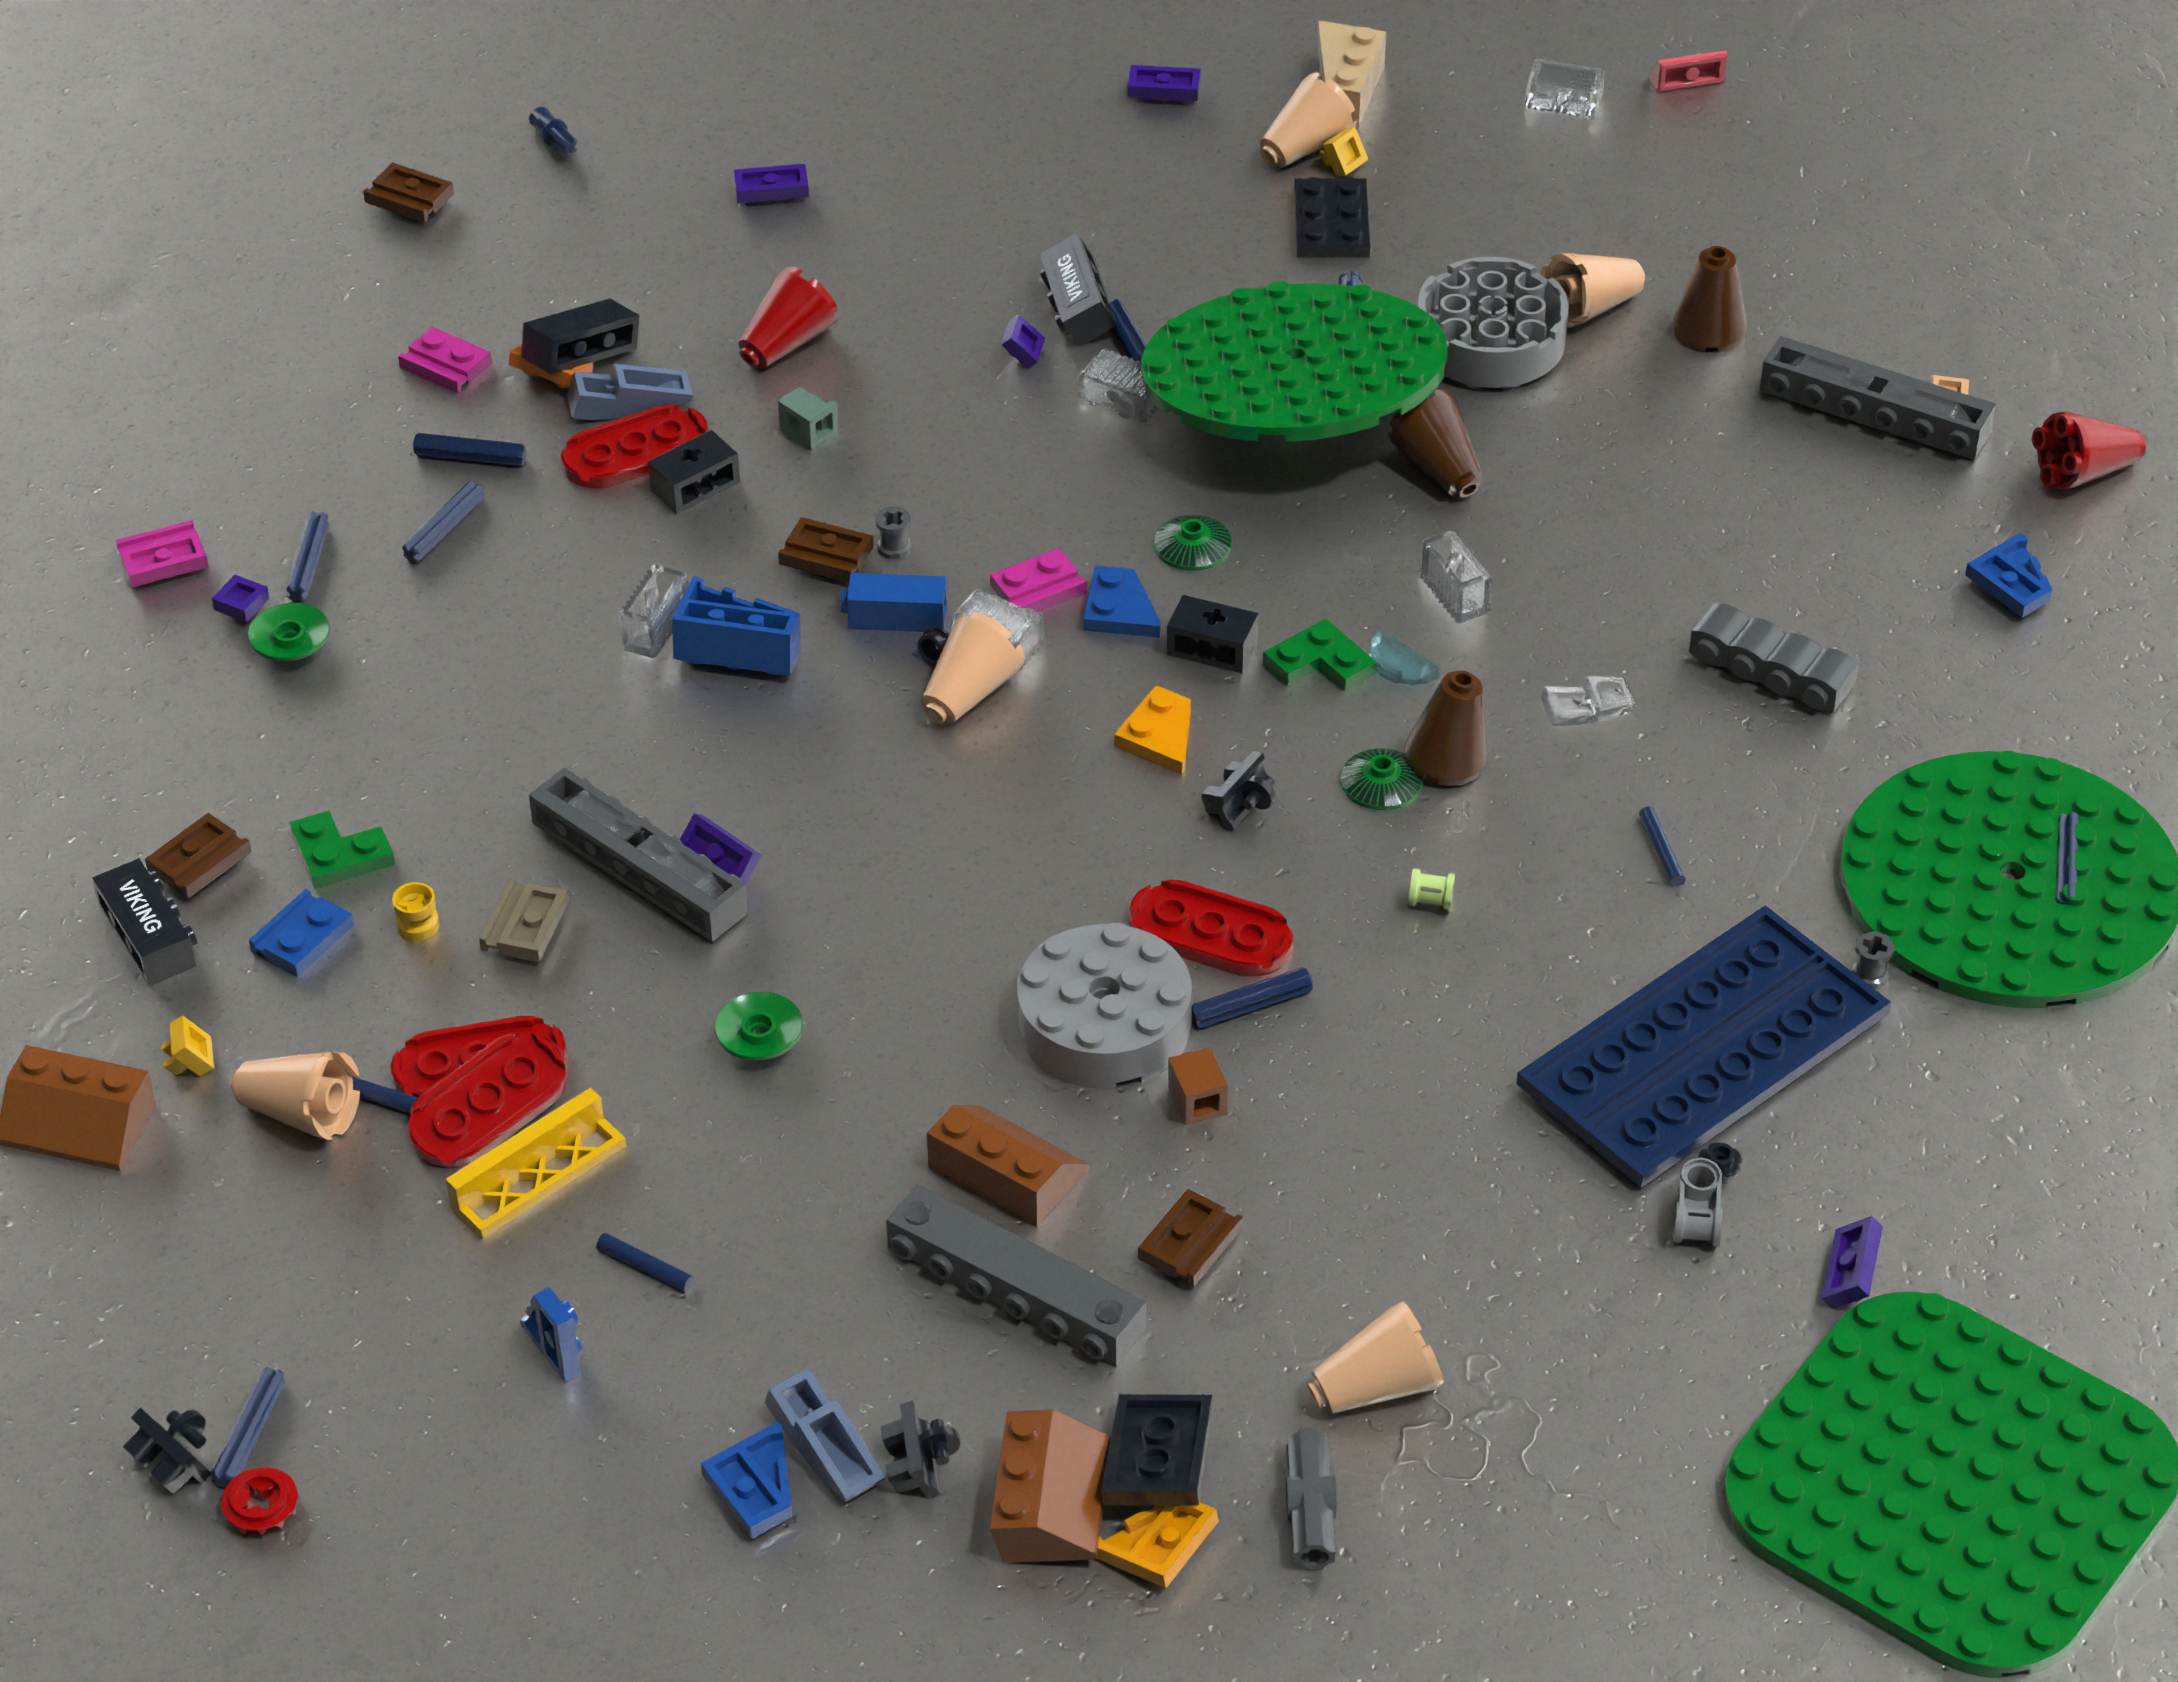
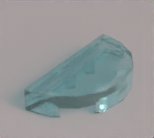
M1380 629L1373 636L1370 657L1377 662L1376 672L1382 678L1395 684L1409 686L1427 684L1440 678L1439 666L1383 629Z

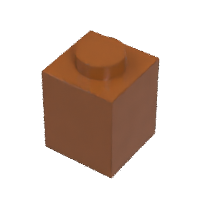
M1210 1047L1168 1058V1088L1185 1125L1227 1114L1228 1084Z

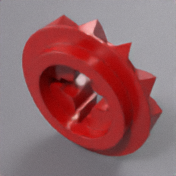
M258 1467L240 1473L227 1484L221 1497V1508L229 1526H237L243 1535L250 1530H257L264 1536L268 1528L277 1526L283 1529L285 1519L296 1515L297 1500H299V1494L294 1480L287 1473L276 1468ZM251 1494L255 1498L259 1497L262 1501L268 1500L270 1508L262 1509L258 1505L253 1507Z

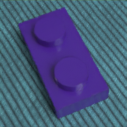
M1131 65L1127 95L1131 98L1144 100L1198 101L1201 69Z
M805 164L734 170L737 203H758L769 200H793L809 197Z
M693 813L680 838V841L686 847L697 854L707 856L714 865L728 874H734L739 877L745 884V887L762 857L760 853L701 814Z
M1873 1216L1835 1230L1822 1294V1300L1832 1309L1852 1302H1858L1870 1296L1883 1226Z

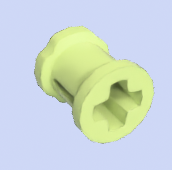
M1413 868L1408 906L1415 907L1417 903L1443 906L1444 911H1451L1455 874L1448 873L1446 877L1422 874L1420 869ZM1422 887L1441 889L1442 892L1424 891Z

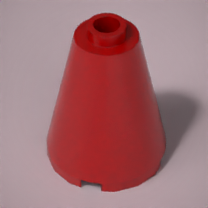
M788 266L778 274L738 342L739 354L749 366L768 367L828 330L838 321L839 317H834L838 308L830 293L815 278L808 282L799 276L803 270Z

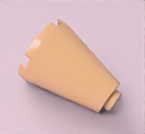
M1318 73L1309 74L1303 79L1260 141L1261 156L1269 165L1283 168L1323 148L1324 143L1343 129L1358 125L1357 120L1352 121L1351 114L1355 111L1352 102L1334 81L1329 79L1323 82L1317 79L1321 75Z
M1560 253L1551 256V262L1544 265L1541 270V276L1548 280L1553 277L1566 293L1569 304L1567 327L1579 326L1638 295L1642 291L1645 282V274L1639 263L1634 259Z
M965 612L960 614L952 627L921 698L924 713L928 718L938 724L954 723L1022 668L1026 660L1024 649L1021 644L1015 649L1008 640L1012 633L993 618L978 612H973L970 617H965Z
M338 1051L246 1061L235 1071L231 1081L232 1091L239 1104L323 1140H333V1135H342L348 1130L355 1117L360 1098V1091L353 1090L352 1077H359L358 1068L352 1057Z
M1404 1301L1392 1305L1311 1371L1314 1381L1308 1383L1307 1386L1319 1409L1327 1406L1329 1411L1334 1414L1435 1390L1443 1385V1375L1430 1344H1425L1419 1332L1422 1328Z

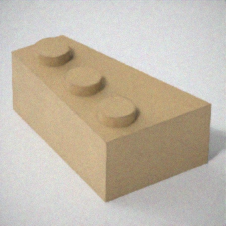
M1318 20L1317 58L1319 61V74H1321L1320 80L1326 82L1331 79L1346 93L1355 109L1351 114L1352 121L1357 120L1358 125L1356 127H1359L1385 66L1386 32L1374 30L1370 27H1355Z

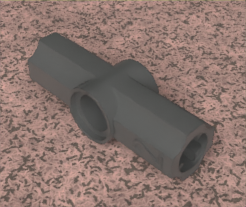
M1300 1428L1296 1433L1287 1436L1286 1444L1287 1468L1289 1472V1477H1286L1287 1520H1291L1293 1559L1294 1563L1300 1564L1305 1570H1322L1326 1565L1335 1562L1336 1542L1333 1520L1336 1519L1335 1476H1330L1328 1435L1320 1433L1316 1428Z

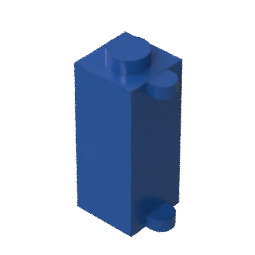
M851 573L849 589H842L841 613H848L849 629L925 632L928 628L933 629L934 627L945 629L948 580H946V576Z

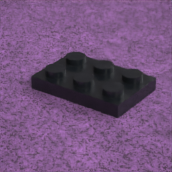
M1353 177L1294 178L1297 258H1370L1367 179Z
M1119 1394L1101 1490L1103 1505L1199 1506L1214 1411L1212 1395Z

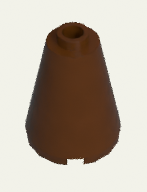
M1722 246L1707 248L1699 254L1673 316L1672 324L1675 338L1692 350L1705 352L1706 347H1718L1717 353L1726 352L1736 348L1745 339L1747 320L1737 260L1731 251Z
M1438 389L1433 392L1434 397L1424 400L1405 414L1400 415L1396 413L1389 423L1392 427V432H1388V437L1393 445L1450 496L1465 498L1471 496L1479 489L1483 474L1457 400L1449 391Z
M1453 671L1447 673L1442 678L1407 737L1404 755L1407 764L1418 776L1425 779V775L1428 774L1439 778L1437 784L1463 785L1474 781L1486 763L1483 687L1481 681L1467 671Z

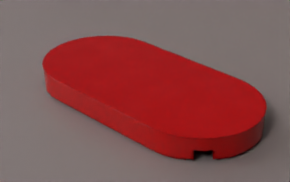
M672 404L656 406L581 431L572 436L566 442L567 447L564 450L562 449L561 452L562 470L565 476L577 485L587 488L612 487L648 475L647 461L707 432L708 424L705 417L695 409L688 407V411L679 410V405Z
M1182 880L1161 881L1160 886L1151 888L1150 884L1140 889L1130 903V927L1141 929L1163 939L1181 958L1232 974L1255 977L1277 971L1287 963L1292 955L1294 939L1292 928L1290 929L1287 925V919L1280 912L1265 905Z
M516 1016L426 1031L408 1039L405 1042V1047L399 1053L397 1049L391 1060L392 1080L397 1091L419 1098L424 1092L503 1035L520 1032V1036H532L531 1033L543 1035L559 1047L564 1056L565 1065L567 1061L566 1041L558 1027L554 1024L553 1027L544 1024V1019L535 1016Z
M520 1032L510 1033L494 1040L424 1092L415 1101L410 1111L408 1122L409 1139L415 1152L423 1160L434 1166L460 1168L467 1166L500 1145L554 1104L561 1096L566 1085L567 1073L564 1056L559 1047L547 1037L531 1033L532 1036H520Z

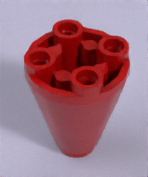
M2068 411L2051 414L2044 421L2042 427L2035 428L2032 434V444L2037 450L2038 464L2041 469L2040 480L2044 486L2057 489L2074 488L2129 467L2135 462L2140 461L2146 451L2144 436L2139 431Z

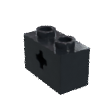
M712 430L647 461L650 490L675 514H679L740 483L738 453Z
M1182 595L1167 624V655L1243 674L1258 643L1259 613Z

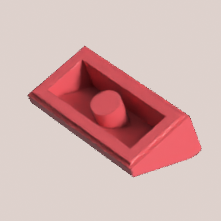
M1719 51L1658 60L1651 72L1650 80L1657 92L1723 83L1727 52Z

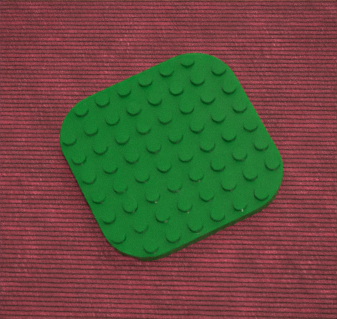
M1894 1292L1872 1297L1859 1303L1837 1321L1735 1447L1726 1470L1724 1499L1727 1501L1734 1529L1741 1539L1760 1557L1930 1657L1953 1669L1975 1676L2001 1678L2002 1673L2025 1670L2030 1675L2052 1666L2073 1648L2170 1514L2178 1496V1445L2164 1422L2152 1409L2142 1402L1974 1310L1936 1293Z

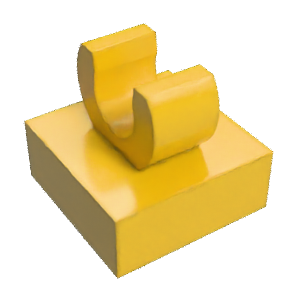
M1356 127L1343 129L1324 143L1325 150L1319 152L1325 166L1332 165L1336 177L1348 175L1368 160Z
M183 1015L169 1023L170 1039L161 1045V1050L171 1058L162 1063L163 1067L173 1075L182 1073L188 1067L200 1077L213 1070L211 1036Z

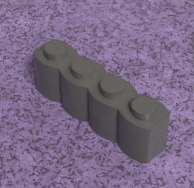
M1714 603L1691 631L1689 652L1700 661L1716 667H1726L1737 677L1752 682H1761L1767 688L1780 695L1797 697L1803 703L1818 711L1834 713L1856 684L1859 663L1848 654L1832 648H1822L1806 636L1786 633L1780 627L1767 620L1749 618L1744 612L1731 605Z

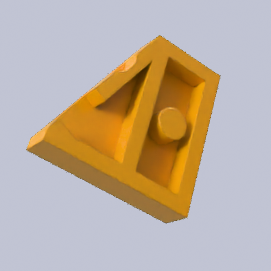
M1156 685L1115 732L1114 746L1183 774L1186 768L1191 699Z
M1199 1502V1506L1155 1505V1507L1148 1511L1139 1512L1124 1520L1126 1528L1105 1540L1100 1536L1097 1559L1167 1588L1218 1524L1217 1510Z

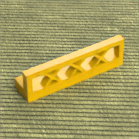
M590 1087L446 1178L450 1208L477 1235L484 1239L627 1147L626 1138L604 1118L601 1097ZM597 1131L608 1140L599 1147L582 1146L583 1140ZM555 1158H572L571 1165L563 1170L546 1169L547 1163ZM519 1181H536L535 1188L527 1193H510L511 1186ZM483 1204H500L499 1211L485 1220H482L473 1210Z

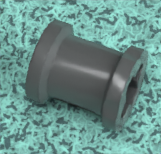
M887 507L880 510L875 518L876 526L880 530V538L877 541L878 553L888 559H900L907 556L911 552V538L907 532L911 524L909 512L900 507Z
M1872 931L1867 934H1861L1856 939L1855 952L1858 954V958L1852 964L1851 971L1872 988L1877 989L1886 985L1889 981L1890 969L1887 962L1893 956L1894 944L1887 935L1881 932Z

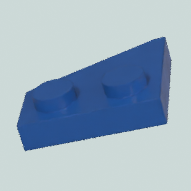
M2021 532L1967 563L1965 576L2023 618L2050 602L2053 589L2047 577L2041 573V565L2037 557L2030 556L2026 548L2028 539Z
M1095 565L1083 618L1084 631L1160 638V620L1135 570Z
M548 1287L532 1296L530 1300L531 1305L527 1306L525 1310L527 1316L521 1318L520 1324L559 1376L567 1383L582 1375L579 1355L583 1353V1349L575 1333V1326L579 1324L572 1305L567 1300L561 1302L551 1288Z
M779 1421L700 1463L702 1476L751 1539L792 1517L783 1428Z

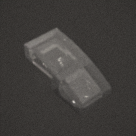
M1587 676L1583 688L1545 686L1541 696V701L1551 726H1574L1605 721L1630 713L1636 707L1625 677Z

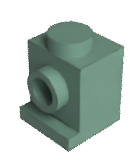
M802 387L796 388L778 400L780 430L808 449L813 450L839 433L838 408L835 401L831 400L825 403L820 397L814 396Z

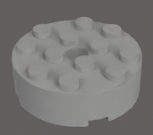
M1503 257L1464 259L1449 264L1447 271L1437 277L1431 275L1420 289L1417 307L1434 318L1446 336L1448 363H1446L1444 368V376L1461 382L1466 387L1517 388L1521 384L1538 379L1548 373L1557 365L1564 353L1569 309L1566 293L1553 277L1548 280L1536 273V266Z
M1123 923L1092 924L1066 930L1049 937L1030 954L1023 964L1017 982L1018 1030L1025 1043L1026 1052L1031 1059L1044 1071L1062 1081L1083 1087L1103 1089L1116 1088V1082L1139 1077L1141 1082H1144L1168 1068V1058L1181 1055L1188 1043L1192 1024V982L1189 970L1181 956L1166 941L1149 932L1127 926Z

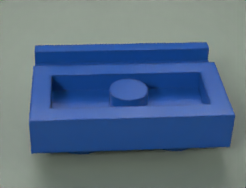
M305 889L249 939L251 952L255 954L258 952L262 953L267 961L299 977L354 926L353 915L321 896L318 899L313 897L311 891Z

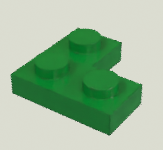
M1326 618L1263 652V664L1287 685L1320 669L1346 691L1376 674L1377 662Z
M329 810L289 822L292 837L314 889L395 865L394 854L382 826L341 837Z

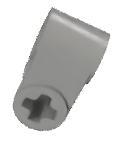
M1694 1158L1687 1161L1682 1167L1675 1208L1673 1242L1681 1243L1682 1239L1710 1241L1712 1246H1720L1723 1206H1721L1722 1173L1718 1165L1709 1159Z

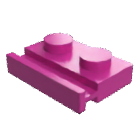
M435 327L429 328L408 346L409 351L406 354L400 353L398 355L400 368L456 393L462 391L461 386L464 383L470 384L492 364L491 352Z
M192 520L116 540L118 553L131 587L149 584L154 581L209 567L206 553Z
M1060 548L990 574V586L1008 609H1013L1017 620L1087 593V581L1085 578L1081 579L1078 576V570Z

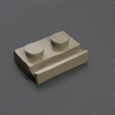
M509 879L479 938L481 950L488 951L489 948L498 949L501 955L540 962L569 903L568 890L527 882L526 886L516 884V880Z

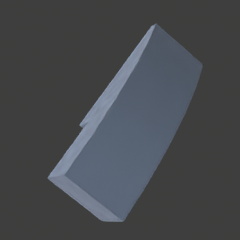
M615 363L611 375L574 371L567 393L572 419L585 420L620 419L660 405H681L690 402L693 397L687 371Z
M809 1367L768 1390L765 1399L766 1406L776 1421L781 1423L783 1431L796 1449L841 1500L847 1502L886 1479L885 1474L836 1399L830 1401Z

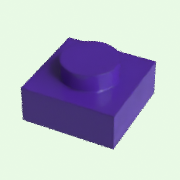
M1018 314L1008 322L1001 345L1012 357L1019 360L1026 368H1029L1038 362L1045 337Z
M234 574L212 597L213 608L215 611L248 622L269 599L268 588Z

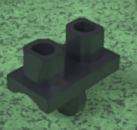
M1252 751L1243 762L1232 760L1224 768L1223 778L1225 782L1221 786L1209 785L1202 792L1201 798L1206 812L1219 815L1224 829L1234 830L1254 807L1266 810L1275 802L1276 794L1273 789L1275 782L1272 777L1267 775L1264 769L1263 762L1265 757L1263 752Z
M911 1400L900 1404V1419L880 1426L882 1440L889 1454L893 1456L905 1451L907 1454L906 1457L886 1464L887 1478L897 1493L919 1487L925 1496L929 1498L940 1494L936 1464H948L950 1461L949 1456L959 1450L961 1441L959 1432L952 1427L944 1426L943 1420L934 1419L929 1424L927 1420L919 1418L916 1404Z
M141 1407L131 1416V1419L139 1428L131 1435L123 1448L145 1468L164 1449L168 1454L150 1473L171 1493L174 1494L192 1476L201 1483L210 1476V1471L186 1449L191 1445L199 1449L206 1443V1438L202 1435L206 1426V1420L198 1411L187 1410L181 1414L176 1410L171 1411L166 1418V1421L170 1424L168 1431Z

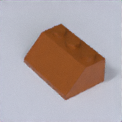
M26 1045L7 1076L0 1114V1145L121 1171L157 1106L149 1072L147 1070Z
M953 1105L927 1132L928 1167L1036 1227L1043 1222L1090 1170L1088 1163L982 1106Z
M1053 1409L1008 1411L1006 1413L990 1531L1003 1563L1097 1559L1103 1513L1101 1490L1111 1441L1109 1435Z

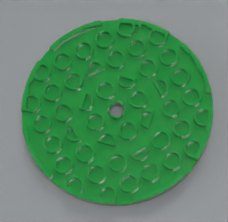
M1276 281L1268 284L1267 287L1234 289L1229 295L1204 302L1176 317L1170 318L1147 343L1141 365L1143 386L1152 403L1163 413L1173 412L1181 416V423L1186 426L1234 439L1258 441L1263 434L1285 435L1286 441H1303L1354 433L1379 425V417L1392 412L1402 415L1427 399L1438 388L1444 378V368L1446 363H1448L1446 336L1435 319L1421 308L1399 297L1372 290L1370 286L1363 284L1354 286L1317 283L1288 284L1287 282Z
M1984 751L1947 755L1919 763L1890 777L1864 799L1855 811L1843 841L1840 863L1841 885L1843 891H1846L1852 906L1851 914L1862 932L1867 934L1874 931L1887 935L1894 944V953L1890 959L1893 963L1909 974L1917 971L1939 982L1938 989L1965 999L2013 1008H2045L2046 1002L2073 999L2075 1004L2095 1000L2119 991L2148 972L2165 948L2168 949L2178 929V855L2160 824L2137 801L2113 784L2090 772L2054 758H2044L2013 751ZM2070 812H2075L2078 814V824L2075 825V838L2078 840V850L2075 852L2077 882H2075V897L2068 898V883L2063 887L2062 896L2065 901L2069 900V905L2057 903L2055 900L2058 817L2061 814L2068 815ZM2010 869H2014V874L2021 879L2010 880L2005 878L2003 874L2010 873Z

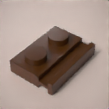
M393 162L372 182L373 187L371 189L366 188L363 191L365 203L424 223L428 221L430 213L435 214L454 195L453 182Z
M801 517L785 541V548L783 550L780 549L778 552L779 565L849 583L851 573L859 572L874 548L873 535Z
M207 813L145 858V862L149 872L155 871L159 879L175 890L179 888L183 891L184 896L189 899L250 854L251 847L248 839L239 838L235 830L210 813Z
M1187 1189L1138 1247V1259L1175 1279L1180 1276L1188 1280V1285L1194 1288L1243 1229V1216L1237 1214L1234 1217L1226 1213L1225 1207Z

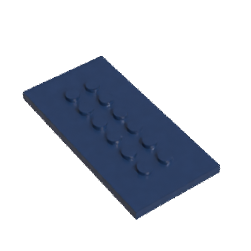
M1765 905L1517 1072L1516 1084L1642 1188L1890 1013L1891 1001Z

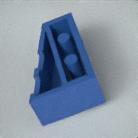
M693 576L672 618L673 659L688 661L693 664L705 663L727 666L735 670L762 671L771 675H791L801 653L800 613L758 598L754 600V603L736 597V590L724 587L722 592L704 586V579Z

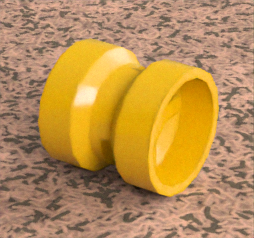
M411 882L400 886L392 897L394 912L397 915L398 934L403 939L411 942H421L430 939L438 932L440 926L438 913L435 909L436 899L434 890L429 885L421 882Z

